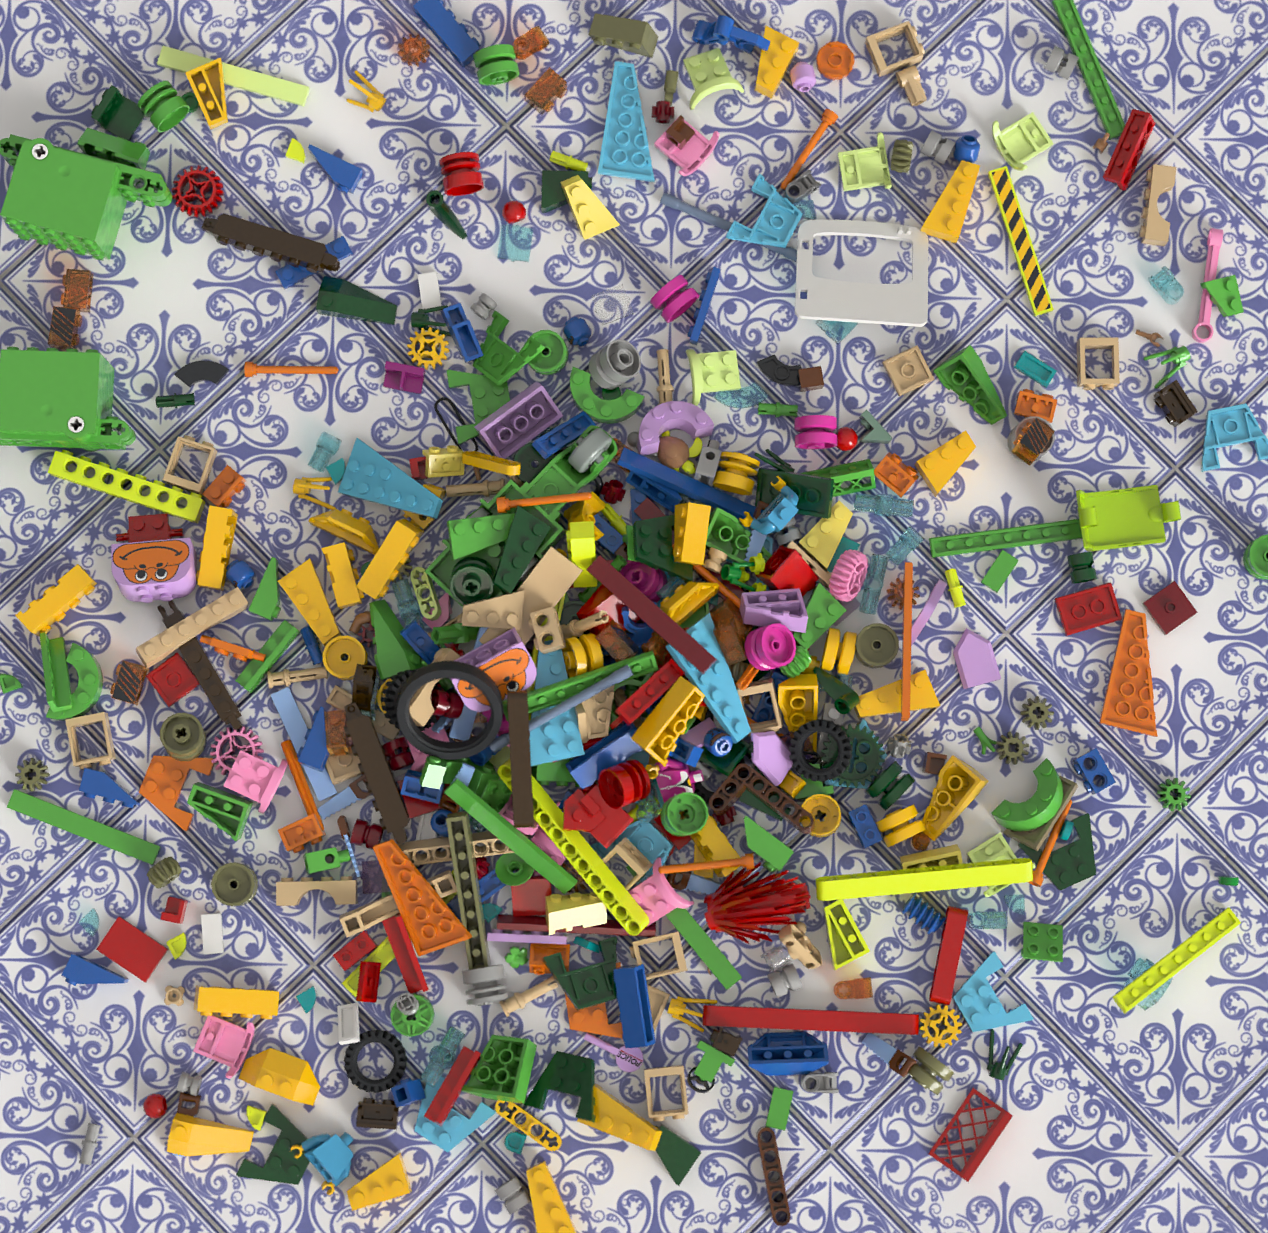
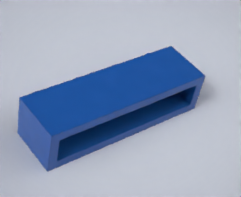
M419 0L413 5L415 14L463 68L474 60L473 55L475 52L480 50V43L475 37L471 38L467 34L468 30L462 23L458 24L455 20L456 16L450 9L446 10L444 8L442 0Z
M633 722L629 726L624 723L608 734V736L585 750V755L575 757L565 764L582 790L593 785L599 778L602 770L626 762L630 756L642 750L631 739L637 730Z
M644 964L627 965L613 969V979L617 990L616 999L619 1003V1018L622 1023V1038L625 1048H640L655 1044Z

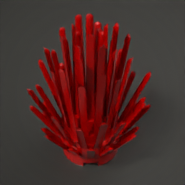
M761 862L754 866L755 869L746 870L745 872V868L741 869L733 878L734 872L732 871L714 893L705 896L704 904L707 903L708 912L704 913L706 922L711 930H716L715 933L724 932L749 944V941L746 938L758 942L761 941L760 939L772 942L767 935L753 932V930L779 934L780 930L761 928L758 925L798 924L796 921H791V918L780 915L806 913L805 910L800 908V906L807 905L806 902L791 904L811 898L808 891L798 889L805 886L806 883L795 884L791 882L797 880L798 877L789 880L782 878L767 883L788 874L789 870L743 887L744 884L759 875V872H756L748 877L761 865Z

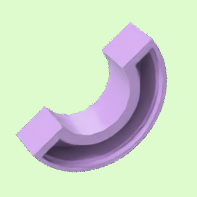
M669 401L652 408L641 422L637 440L638 454L646 456L658 452L659 437L668 430H683L695 440L697 437L701 439L712 435L714 423L706 412L691 403Z

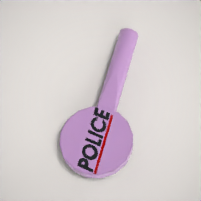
M588 1032L584 1037V1040L615 1055L618 1067L625 1072H634L643 1063V1053L640 1048H625L624 1045L619 1049Z

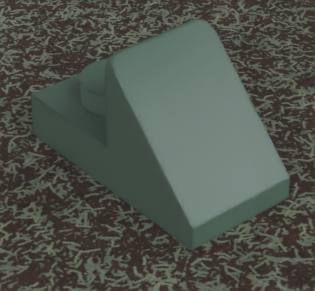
M866 409L859 417L861 419L860 423L866 430L870 429L871 432L861 442L890 443L892 437Z

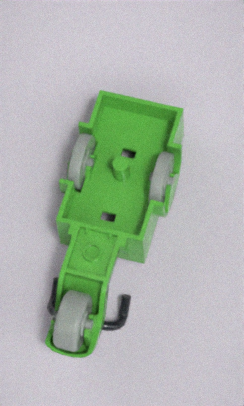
M594 425L587 427L569 447L565 446L554 453L556 457L549 462L530 484L526 481L520 487L511 479L489 503L482 498L480 500V507L465 519L515 512L516 508H511L506 513H498L497 497L516 500L577 493L579 489L592 480L596 484L594 493L600 497L604 485L599 474L615 457L618 451L616 442L602 428ZM567 502L521 507L551 528L511 593L517 591L550 546L554 548L566 535V529L558 521L561 517L559 511ZM443 539L442 542L447 548L425 570L453 598L450 592V579L454 565L466 557H479L491 565L495 577L505 541L452 561L449 539ZM493 585V593L490 598L508 593Z

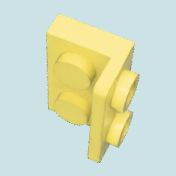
M449 445L447 448L441 449L439 447H429L427 450H422V454L426 457L425 476L433 478L464 475L463 451L455 445Z

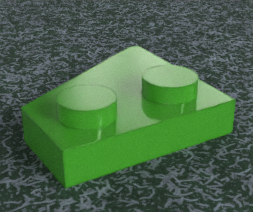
M1235 275L1200 283L1203 289L1206 288L1209 292L1211 301L1218 307L1223 317L1244 312Z

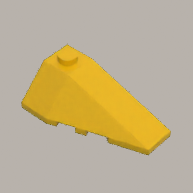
M176 1113L169 1133L167 1152L182 1156L250 1151L254 1131Z

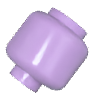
M799 62L790 70L791 83L795 90L807 92L815 85L814 68L810 64Z

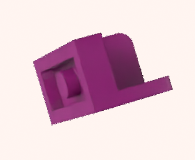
M386 361V373L383 383L385 388L421 394L425 377L424 368Z

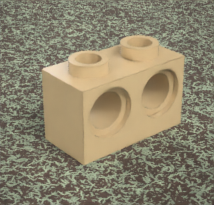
M554 607L530 613L529 626L531 631H535L536 638L534 639V644L537 650L547 654L566 648L558 614ZM543 617H547V624L545 626H540V620ZM553 636V642L550 645H545L546 637Z

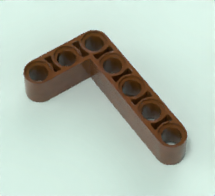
M739 764L709 800L712 812L715 815L721 816L727 813L747 789L801 833H811L815 828L813 816L747 764ZM742 771L749 772L746 778H740L739 774ZM757 783L764 784V788L762 790L754 789ZM729 786L736 787V791L734 793L730 794L726 792ZM772 795L780 797L779 801L775 803L770 802L769 799ZM717 801L724 802L723 807L719 809L714 808V804ZM788 807L795 808V812L791 815H787L785 810ZM804 819L811 821L807 827H802L800 823Z

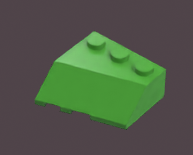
M90 128L84 131L77 143L84 154L142 170L146 169L150 155L146 145L141 142L133 143L124 138L115 137Z
M745 816L744 825L748 848L764 862L762 866L771 873L780 871L794 851L749 817Z
M492 1035L481 1054L477 1067L473 1068L470 1074L472 1076L468 1083L464 1084L461 1091L487 1099L524 1104L537 1045L529 1039Z

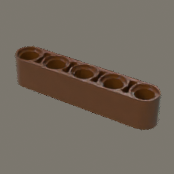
M763 1126L758 1129L756 1137L771 1216L776 1225L785 1226L790 1221V1210L776 1137L770 1127ZM763 1131L771 1133L769 1141L761 1140L760 1135ZM767 1151L775 1153V1158L772 1161L764 1159ZM771 1171L779 1173L776 1181L768 1179V1174ZM781 1191L783 1194L782 1199L774 1201L772 1199L773 1192ZM777 1212H786V1218L783 1221H778L776 1219Z

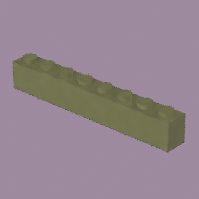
M466 811L448 813L446 822L461 921L473 936L465 940L469 970L490 967L491 961L469 815Z

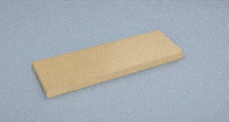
M550 546L517 589V591L524 589L522 630L516 629L524 645L535 633V631H531L529 626L530 613L555 607L583 571L552 546ZM543 617L539 624L541 625L547 617ZM488 628L479 641L485 644L510 629Z

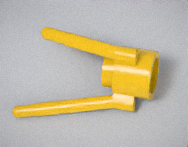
M356 70L354 73L373 92L370 93L358 83L349 79V83L368 96L366 102L369 104L351 99L346 101L368 109L372 113L374 110L379 112L385 104L386 98Z
M331 477L295 478L293 493L299 494L298 498L309 500L331 510L336 509L334 506L306 495V493L310 494L311 489L330 490L329 486L314 485L311 482L332 481Z
M679 996L677 999L672 998L667 1013L672 1014V1018H676L694 1029L704 1032L703 1028L682 1017L684 1013L702 1017L703 1014L686 1009L687 1004L683 1002L717 1004V1000L683 998Z

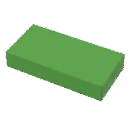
M1002 550L981 583L998 593L1019 560Z
M778 1087L773 1088L766 1127L785 1131L794 1091Z

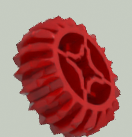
M200 165L197 166L196 170H194L193 166H190V172L183 169L184 175L177 174L179 181H173V184L177 187L171 189L173 193H176L172 196L173 200H177L175 205L180 207L181 212L187 211L188 216H191L194 212L196 218H198L199 213L205 217L206 211L213 214L211 208L218 209L219 206L216 202L223 201L219 197L224 195V191L221 190L224 186L223 183H220V177L215 176L214 170L209 172L208 167H205L202 171ZM203 178L208 181L196 182L194 179ZM189 182L190 188L187 192H185L186 195L183 196L184 188L186 184ZM194 185L197 189L199 188L202 198L199 194H196ZM213 187L212 195L207 200L206 194L210 191V188ZM195 200H198V201H200L202 204H200V205H193V204H190V203H188V202H189V201L193 202V201H195Z

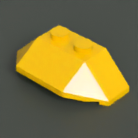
M342 508L341 511L334 509L311 517L308 520L311 525L373 555H376L379 550L374 530L369 525L370 521L362 517L356 519L352 517L353 513Z
M690 581L685 585L681 584L674 591L675 594L672 597H666L660 603V609L680 626L718 593L720 585L718 583ZM658 635V640L662 642L664 639Z
M269 1048L246 1059L239 1079L254 1087L311 1106L314 1105L320 1089V1085L308 1061L273 1048Z

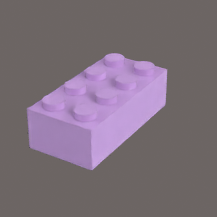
M536 381L474 428L494 456L506 459L563 417V415L544 387Z

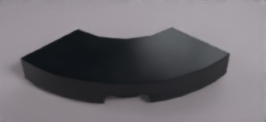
M775 354L757 361L761 372L773 382L784 386H800L798 370L802 369L800 365H785L777 359Z
M204 360L189 363L180 368L174 375L188 387H192L195 383L201 381H210L218 385L229 372V369L220 363Z

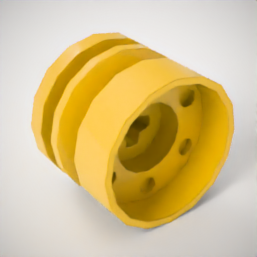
M721 452L720 458L724 461H719L718 466L725 469V471H716L713 485L731 493L751 495L755 482L748 478V476H757L758 472L755 469L759 468L760 462L742 453Z
M824 794L812 795L801 805L814 819L815 828L809 833L810 835L819 838L828 837L835 833L840 826V807L830 796ZM818 812L826 814L824 821L820 822L819 819H815L818 816ZM808 819L801 821L803 827H807L811 823Z

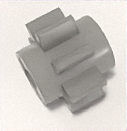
M895 734L894 738L889 737L887 751H890L893 757L903 758L905 754H910L911 741H908L906 735Z

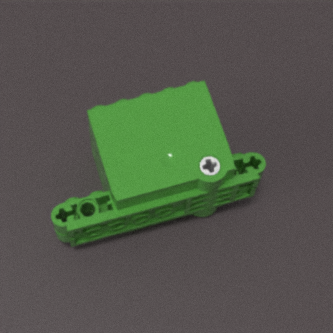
M10 134L9 138L0 140V154L14 169L0 216L20 239L29 241L31 238L37 240L36 242L41 245L48 246L49 243L55 245V248L66 251L68 248L74 250L73 252L78 255L85 256L86 253L92 255V258L103 261L104 258L110 260L127 201H141L148 207H154L155 205L165 207L172 202V193L161 174L53 146L51 142L44 138L31 140Z
M7 347V350L1 349L0 446L82 448L88 452H94L99 449L126 450V445H131L135 441L136 434L125 421L118 420V417L112 416L114 367L101 353H98V350L87 349L86 352H78L77 349H66V352L56 348H47L46 351H39L38 348L28 347L27 350H19L18 347Z

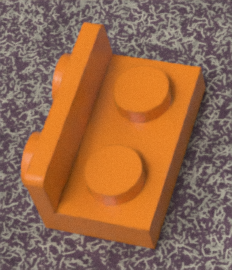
M1028 389L1020 390L1017 393L1013 414L1023 417H1041L1047 420L1048 423H1052L1057 399H1053V396L1049 394H1042V396L1034 394V391Z
M889 452L874 469V475L897 495L902 497L919 476L913 467L902 463V459L897 454Z
M227 465L202 495L216 507L227 508L233 500V495L243 490L246 480Z
M315 813L278 829L287 852L293 851L294 853L304 850V845L310 842L314 845L323 841L322 837L326 835L325 831H322Z
M531 943L529 972L536 975L552 974L542 958L561 952L566 972H569L570 944Z

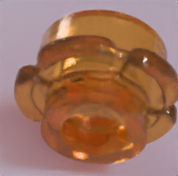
M920 832L912 837V845L916 850L925 851L928 849L927 846L930 843V839L924 832Z

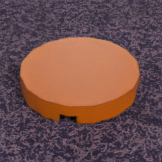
M839 41L829 42L819 50L816 65L819 72L825 78L840 80L852 71L854 54L845 43Z

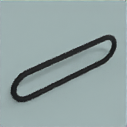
M445 397L439 398L435 402L434 409L455 445L461 449L437 409L438 403L442 400L448 401L463 425L466 424L450 399ZM472 438V441L475 444V451H478V444L476 440Z

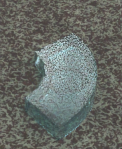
M754 382L749 387L740 388L739 390L719 391L714 398L718 402L732 408H749L758 405L759 402H763L769 395Z

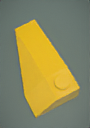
M817 674L796 675L794 678H789L778 684V704L791 738L794 737L793 734L800 726L817 720ZM817 732L811 734L806 739L803 752L814 751L817 753Z
M954 755L951 756L940 770L936 788L933 789V796L922 819L926 827L922 832L933 841H936L989 782L975 768Z

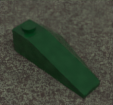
M324 276L318 293L316 310L319 315L395 325L397 305L344 279Z

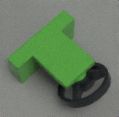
M804 751V755L812 754L816 756L813 759L808 758L806 761L813 767L821 769L822 760L820 755L814 751ZM801 774V779L807 784L793 799H807L816 794L833 795V785L823 787L822 782L811 781L812 779H806Z
M700 1039L696 1047L705 1053L698 1066L692 1068L688 1073L687 1081L694 1091L707 1093L715 1084L714 1077L721 1064L724 1062L732 1067L735 1059ZM694 1071V1074H696V1076L690 1077L691 1073ZM691 1081H696L698 1084L704 1085L706 1089H699L695 1087Z

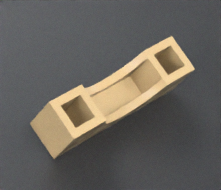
M1153 164L1150 170H1147L1146 181L1148 182V189L1145 188L1143 197L1146 200V207H1143L1141 218L1144 219V225L1140 227L1139 237H1142V244L1165 246L1168 242L1170 223L1159 214L1157 200L1161 194L1171 191L1174 187L1176 167Z
M442 648L436 652L432 663L454 661L460 658V656L451 648ZM441 679L426 683L413 695L409 709L416 726L424 727L435 710L431 703V692L434 685Z
M343 876L339 881H333V877H321V881H313V877H301V881L293 882V878H281V882H276V906H298L302 897L315 889H321L329 893L336 905L358 904L357 880H352V876Z

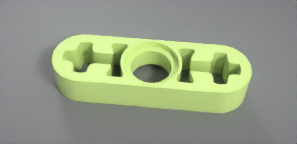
M416 567L411 571L410 578L421 613L428 620H437L441 615V607L432 579L425 572L426 569ZM419 573L424 574L421 576L422 582L419 579H417L419 577ZM425 589H429L430 595L423 599L422 592ZM430 606L435 609L432 611V615L428 613L430 612Z

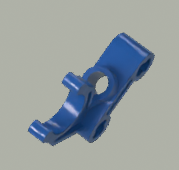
M719 15L717 21L711 23L698 20L692 35V41L701 45L713 43L726 45L731 41L736 48L748 54H752L754 46L759 47L763 51H768L771 42L758 34L734 27V20L723 15Z
M627 606L622 607L624 627L631 633L624 634H627L630 637L629 639L633 641L632 643L637 645L635 647L639 649L635 654L627 645L629 643L622 640L624 638L617 636L616 642L605 643L600 646L603 655V667L616 663L617 658L637 656L649 651H653L654 657L656 655L655 642L653 640L655 631L646 623L633 622L629 617V608Z

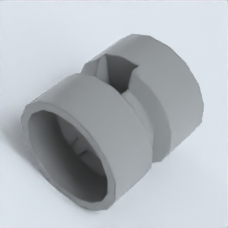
M1055 46L1044 69L1052 73L1057 71L1059 76L1068 80L1079 57L1071 53L1065 54L1063 49ZM1062 60L1066 62L1065 67L1060 66Z
M932 130L920 153L928 157L934 156L935 161L944 165L955 142L948 138L942 139L939 133Z
M794 516L781 531L776 532V540L779 546H786L791 541L796 542L802 539L799 528L795 527L796 520Z
M793 963L783 967L782 972L776 970L767 974L777 998L788 994V989L794 991L803 987Z
M517 1176L495 1190L500 1200L506 1201L504 1205L509 1214L516 1212L531 1201L527 1192L521 1191L522 1184Z

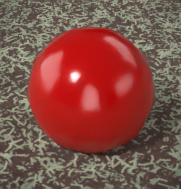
M509 201L503 206L502 216L507 223H516L525 219L526 209L519 201Z
M849 427L837 430L836 447L842 451L852 450L858 442L856 432Z
M157 1093L149 1095L143 1103L145 1114L155 1119L163 1117L167 1112L166 1098Z

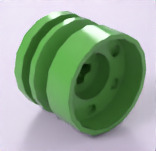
M162 81L152 86L141 96L137 104L146 117H151L150 122L158 132H165L175 127L186 117L190 109L181 96H177L176 89L173 88L169 81Z
M691 792L681 793L669 798L663 804L660 812L661 822L670 834L675 836L691 835L700 831L706 825L708 808L705 801L699 795ZM684 811V816L686 818L680 819L681 815L679 814V812Z
M415 993L412 995H414L419 1003V1008L415 1014L416 1020H409L407 1018L409 1015L403 1014L398 1009L397 1001L393 1005L390 1015L392 1025L396 1031L409 1037L418 1036L427 1031L432 1025L435 1015L433 1005L429 999Z

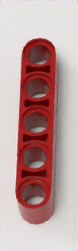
M948 906L946 911V919L943 925L929 996L930 1002L950 1005L968 917V910Z

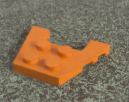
M153 755L139 793L179 827L188 831L194 814L176 808V803L190 769L210 776L215 764L211 761L213 758L197 757L191 761H179L171 756Z
M617 962L616 968L621 967V963ZM565 993L571 1030L622 1038V1023L608 1024L605 1003L577 1011Z

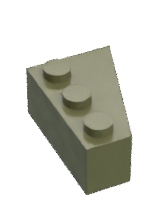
M597 13L594 14L589 31V36L597 45H607L653 58L658 41L657 34L648 22Z

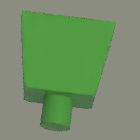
M336 847L306 853L303 856L307 875L340 867V863L350 861L348 849L337 851ZM331 856L333 861L327 863L325 857Z

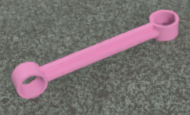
M1210 228L1204 282L1216 280L1219 250L1223 240L1222 229ZM1206 288L1202 290L1198 324L1192 330L1193 339L1199 343L1207 342L1213 336V327L1210 325L1212 301L1210 299L1211 295ZM1199 326L1206 327L1209 331V337L1205 339L1199 338L1196 334L1197 328Z

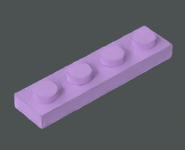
M492 929V933H487V941L567 944V936H563V933L555 932L552 935H543V932L531 931V935L523 934L524 931L512 930V934L504 933V930Z

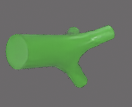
M980 727L973 730L981 742L982 754H986V747L995 752L996 749L992 744L996 745V741L989 739Z

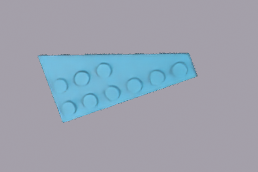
M615 61L598 174L655 182L635 67L631 63Z
M356 438L338 493L437 519L443 500L377 453V451L369 447L362 440Z
M709 613L686 630L691 637L717 659L704 675L672 646L668 644L665 647L679 667L685 672L691 684L696 686L705 695L703 701L725 732L731 736L735 744L749 734L751 729L729 666L723 655L722 646L720 648V644L713 632L715 626Z
M553 640L545 641V645H550ZM562 649L543 654L538 650L534 690L568 679ZM554 706L531 713V719ZM574 707L530 731L531 766L585 755Z

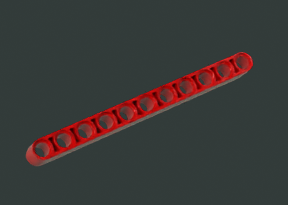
M703 1005L702 1025L919 1035V1014Z

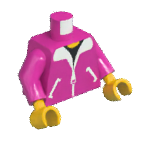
M669 757L666 758L668 762L665 767L659 762L655 763V766L648 764L645 767L647 771H651L648 773L649 778H656L664 803L675 795L689 792L694 793L695 783L704 781L702 770L690 771L689 765Z

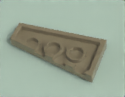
M1059 776L1063 784V799L1060 808L1053 818L1044 825L1029 831L1006 829L1003 832L1005 836L1038 851L1077 790V783Z

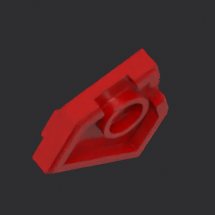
M580 789L564 801L563 830L591 832L606 817L599 811L600 807L588 794L585 795Z

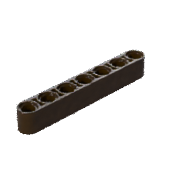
M527 690L507 691L514 828L534 827Z

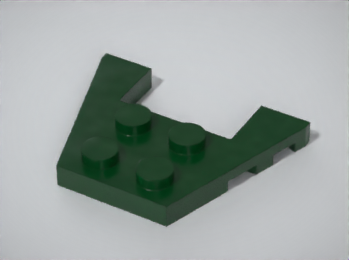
M675 514L635 521L633 524L634 560L656 570L659 568L666 571L669 576L674 578L677 576L684 579L685 583L693 582V566L673 562L672 529L674 530Z
M1089 813L1071 820L1074 822L1073 826L1079 840L1052 851L1042 872L1059 891L1096 875ZM1019 843V848L1037 865L1042 854L1041 849L1036 851Z
M616 936L598 942L604 962L566 972L561 952L542 958L577 1011L616 999V983L613 979V969H616L617 961Z
M556 1051L524 1105L543 1110L548 1090L580 1097L581 1100L576 1118L595 1123V1098L593 1097L595 1060Z
M271 1104L263 1121L282 1131L264 1167L245 1158L236 1176L299 1185L310 1161L304 1155L306 1151H302V1155L299 1158H294V1155L299 1154L300 1150L295 1148L290 1151V1149L295 1144L301 1146V1143L308 1138L274 1104Z

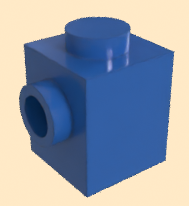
M411 1078L401 1080L400 1085L391 1088L396 1107L411 1105L426 1098L420 1079L412 1081Z

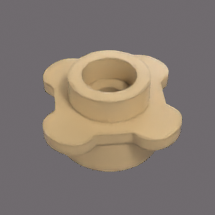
M167 986L165 988L166 998L164 1003L166 1005H183L185 989L182 986L178 988Z

